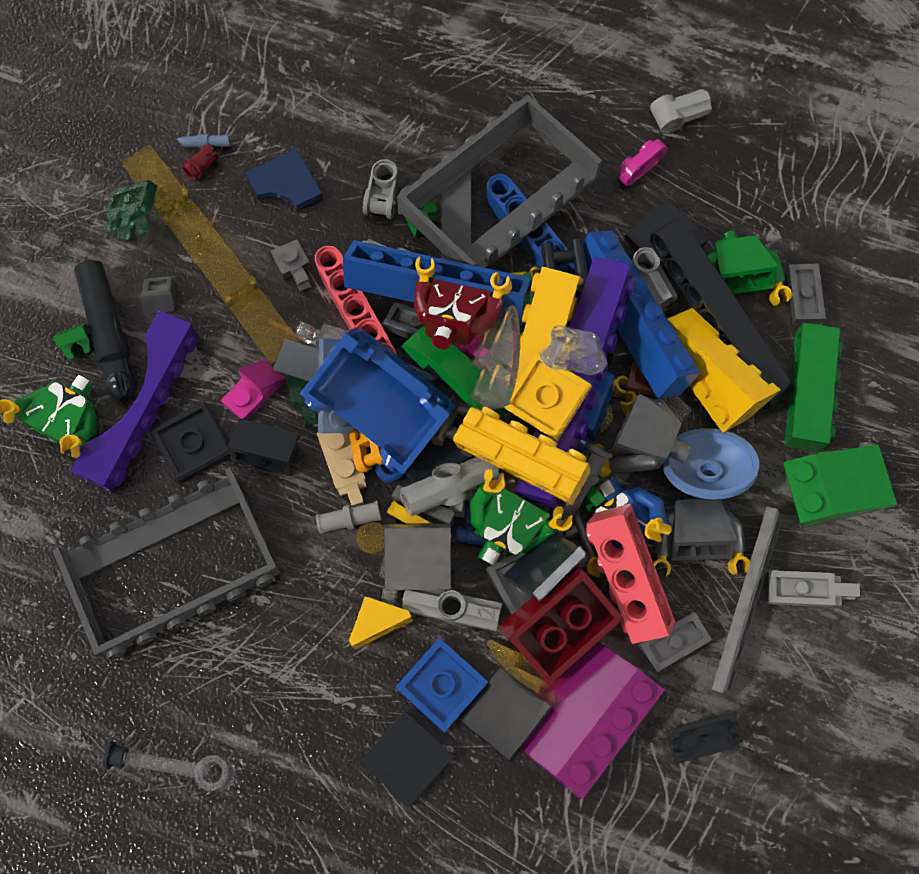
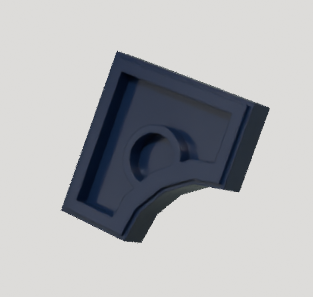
M297 148L245 172L259 200L269 197L282 198L290 202L296 210H299L323 198L318 185Z

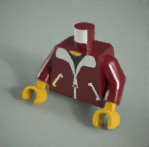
M421 257L416 259L415 265L420 279L416 281L414 309L419 322L425 325V335L432 338V343L436 348L446 350L450 347L451 343L464 346L469 345L475 336H480L495 326L504 302L501 300L502 295L508 294L512 289L509 276H507L506 282L502 286H497L500 279L498 272L491 276L490 282L494 289L491 297V291L437 279H433L432 283H429V278L435 273L433 258H431L430 268L426 270L420 268Z

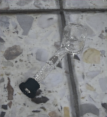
M112 741L108 744L103 759L105 769H110L112 766L124 768L125 765L192 776L195 777L197 784L202 789L209 791H223L229 788L236 775L233 763L225 757L209 755L202 758L198 763L130 752L127 747L117 746V743ZM219 764L222 768V776L219 781L212 783L208 775L209 770L213 765Z

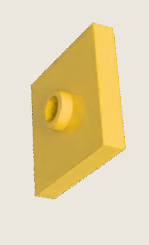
M536 351L502 407L558 441L589 393L592 385Z

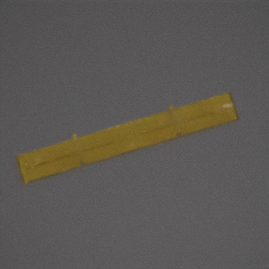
M148 144L121 161L125 170L163 218L164 222L226 305L234 304L229 307L267 360L271 364L277 360L285 339L301 343L260 288L255 291L253 290L257 287L254 276H250L197 205L190 199L187 194V188L184 185L181 186L152 146Z

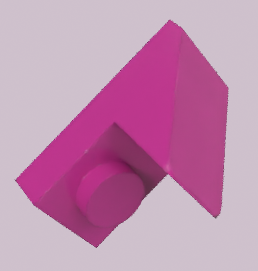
M264 359L241 368L238 372L242 379L221 399L222 404L240 419L248 420L286 381V378L281 373L274 371L273 367Z

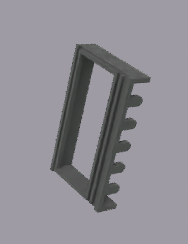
M527 95L522 100L513 102L500 117L490 120L486 128L477 135H471L459 149L449 152L437 166L427 169L414 184L405 186L397 196L398 213L400 215L403 214L451 261L489 268L598 179L603 160L534 99ZM530 124L573 163L462 251L420 209L526 125Z
M231 467L224 469L227 474L226 478L214 484H211L209 480L201 481L197 484L199 491L184 498L179 493L174 494L168 498L169 505L156 511L150 507L144 508L139 511L141 518L126 525L121 521L114 522L109 525L111 532L99 538H94L92 535L84 536L79 539L81 546L69 552H65L59 547L52 550L94 655L103 659L107 658L108 660L116 659L127 652L126 648L136 643L138 645L147 644L157 638V633L168 629V631L178 629L187 623L186 619L196 614L198 616L207 615L216 609L217 604L228 600V602L238 600L246 595L245 590L256 585L258 588L267 586L275 581L274 576L281 574L238 478ZM240 504L268 565L106 642L81 579Z

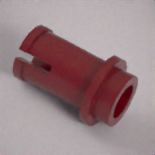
M205 144L191 159L184 160L183 172L192 180L201 178L203 176L202 172L215 160L219 159L218 153L215 151L206 158V155L214 148L209 144Z

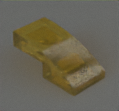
M490 640L488 644L490 650L507 672L526 687L544 696L549 684L521 670L526 658Z

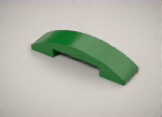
M422 326L401 346L422 369L429 364L470 407L479 410L483 407L490 408L500 415L499 420L501 421L508 413V410L502 407L504 402L488 378L452 343L446 350L436 348L432 343V338L425 335V327Z

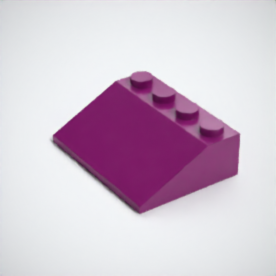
M597 642L551 685L543 679L535 689L534 693L551 705L553 710L521 751L578 799H583L665 690L638 668Z

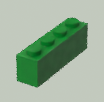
M803 322L795 334L791 371L793 392L789 395L784 441V446L822 452L834 441L836 427L832 425V414L836 413L838 407V397L834 396V392L841 375V369L837 368V358L841 356L843 350V340L839 339L840 328Z

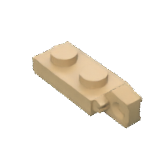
M317 433L335 488L339 492L340 497L348 494L352 507L364 505L360 490L367 488L364 473H360L355 467L350 434Z

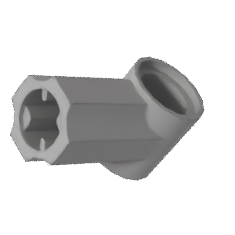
M703 89L676 98L672 95H664L651 104L650 110L660 131L663 134H668L679 129L684 122L710 114L712 110L711 98L708 92Z
M649 247L637 250L632 259L633 265L647 284L649 291L661 309L669 306L677 300L678 296L660 266L659 257ZM638 263H646L651 268L643 269Z

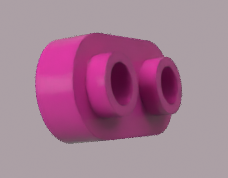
M660 139L647 141L635 157H628L621 163L618 168L620 171L618 178L626 186H630L664 157L668 147Z

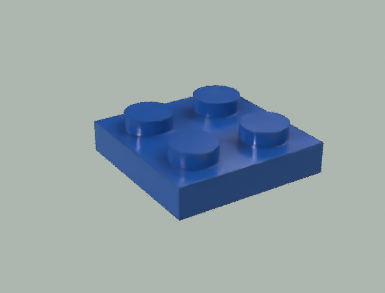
M439 638L395 688L445 733L488 684V681Z

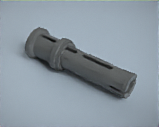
M587 441L585 445L587 450L584 456L587 457L585 462L589 463L590 474L574 504L571 505L561 500L559 506L564 508V513L559 519L563 520L572 515L573 521L591 485H595L600 480L598 475L606 459H611L612 453ZM558 530L555 534L565 538L568 530Z

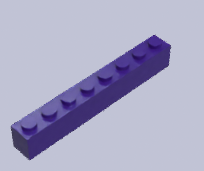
M595 256L591 264L558 361L560 366L592 385V388L559 440H554L557 442L556 448L564 452H568L569 449L576 450L579 440H584L589 425L586 418L589 410L593 411L596 407L598 400L596 388L598 382L604 381L606 377L608 363L605 361L608 352H613L617 343L615 331L618 323L622 324L624 322L627 306L624 304L627 295L631 296L635 289L636 277H633L631 264ZM535 429L534 437L539 438L540 435H545L551 438L539 429ZM518 479L515 491L520 498L553 508L558 506L561 499Z

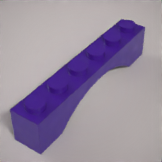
M161 310L158 311L145 335L148 348V367L139 396L128 413L114 427L101 436L85 443L80 456L70 470L77 477L111 493L114 492L116 486L122 484L126 477V468L130 460L134 459L140 451L141 440L145 432L150 431L155 423V414L159 406L163 405L169 397V388L173 380L181 375L187 354L191 353L197 345L198 334L192 323Z

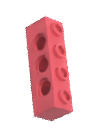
M631 503L595 513L587 523L586 534L589 542L595 545L598 553L599 569L602 574H606L610 585V598L614 604H617L620 614L624 618L620 621L623 631L628 633L632 644L669 636L674 627L675 619ZM611 540L620 542L624 549L614 547ZM622 570L631 572L635 579L626 577ZM634 600L642 602L646 608L638 607Z

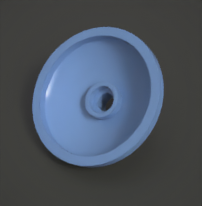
M714 428L694 429L676 437L677 440L691 446L688 457L684 463H681L668 456L663 463L664 473L675 487L691 496L711 500L730 498L743 493L753 485L759 472V458L751 444L734 433L728 431L723 433L720 429Z

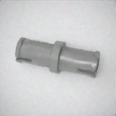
M378 501L355 507L345 505L341 510L316 515L320 534L343 528L353 530L356 525L382 520Z

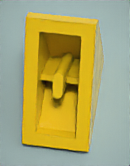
M365 596L349 641L354 650L412 622V617L408 610Z

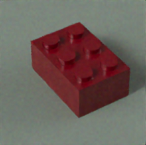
M578 567L574 572L567 574L556 584V589L551 595L541 600L531 597L506 619L499 628L542 678L551 685L624 618L589 576Z

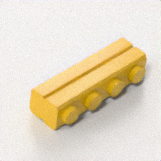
M470 407L463 423L453 438L458 448L571 505L574 504L591 471L589 463L585 462L587 460L586 456L573 449L564 452L556 448L557 442L545 435H540L539 438H536L527 433L528 428L512 420L510 424L499 420L500 415L490 408L483 407L479 410Z

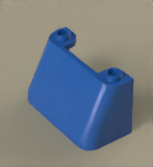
M358 327L345 332L300 393L306 399V405L318 413L322 410L326 412L334 411L381 448L380 454L383 457L382 463L391 471H399L402 474L405 473L456 407L455 402L446 393L373 336Z

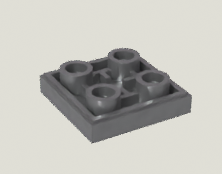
M386 524L384 528L385 590H451L450 524Z

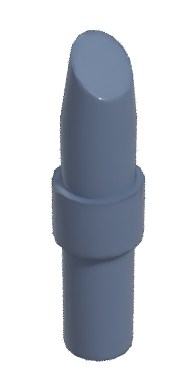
M198 134V136L176 138L183 147L189 148L199 147L202 149L205 144H209L212 147H231L232 144L230 135Z

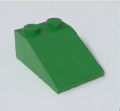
M879 444L818 453L783 462L801 529L897 506Z

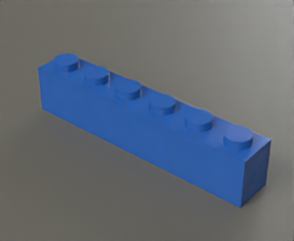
M613 231L589 232L583 241L588 273L595 256L631 264L633 277H636L634 292L631 296L627 295L624 304L627 306L624 322L622 324L618 323L616 328L658 399L681 395L700 374L699 369Z
M353 240L343 257L344 286L346 288L414 302L416 281L420 279L415 262L418 257H421V269L426 270L430 268L431 258H433L435 263V273L429 278V283H432L433 279L487 290L491 291V297L494 292L490 282L491 276L495 272L499 273L500 279L497 286L504 285L507 276H509L512 289L508 294L502 295L501 300L504 302L497 321L521 326L525 307L530 301L532 279L530 277Z

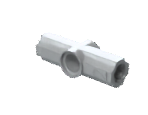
M478 457L461 464L445 463L437 466L433 470L432 476L402 488L400 497L407 513L412 517L440 504L452 506L463 502L467 498V492L477 489L482 483H485L484 473L487 469H492L493 471L491 480H497V477L500 476L499 470L494 465Z
M405 590L402 609L408 610L412 614L443 620L448 624H462L497 632L502 603L461 595L453 590ZM450 600H455L461 604V608L457 614L448 615L443 611L444 605Z

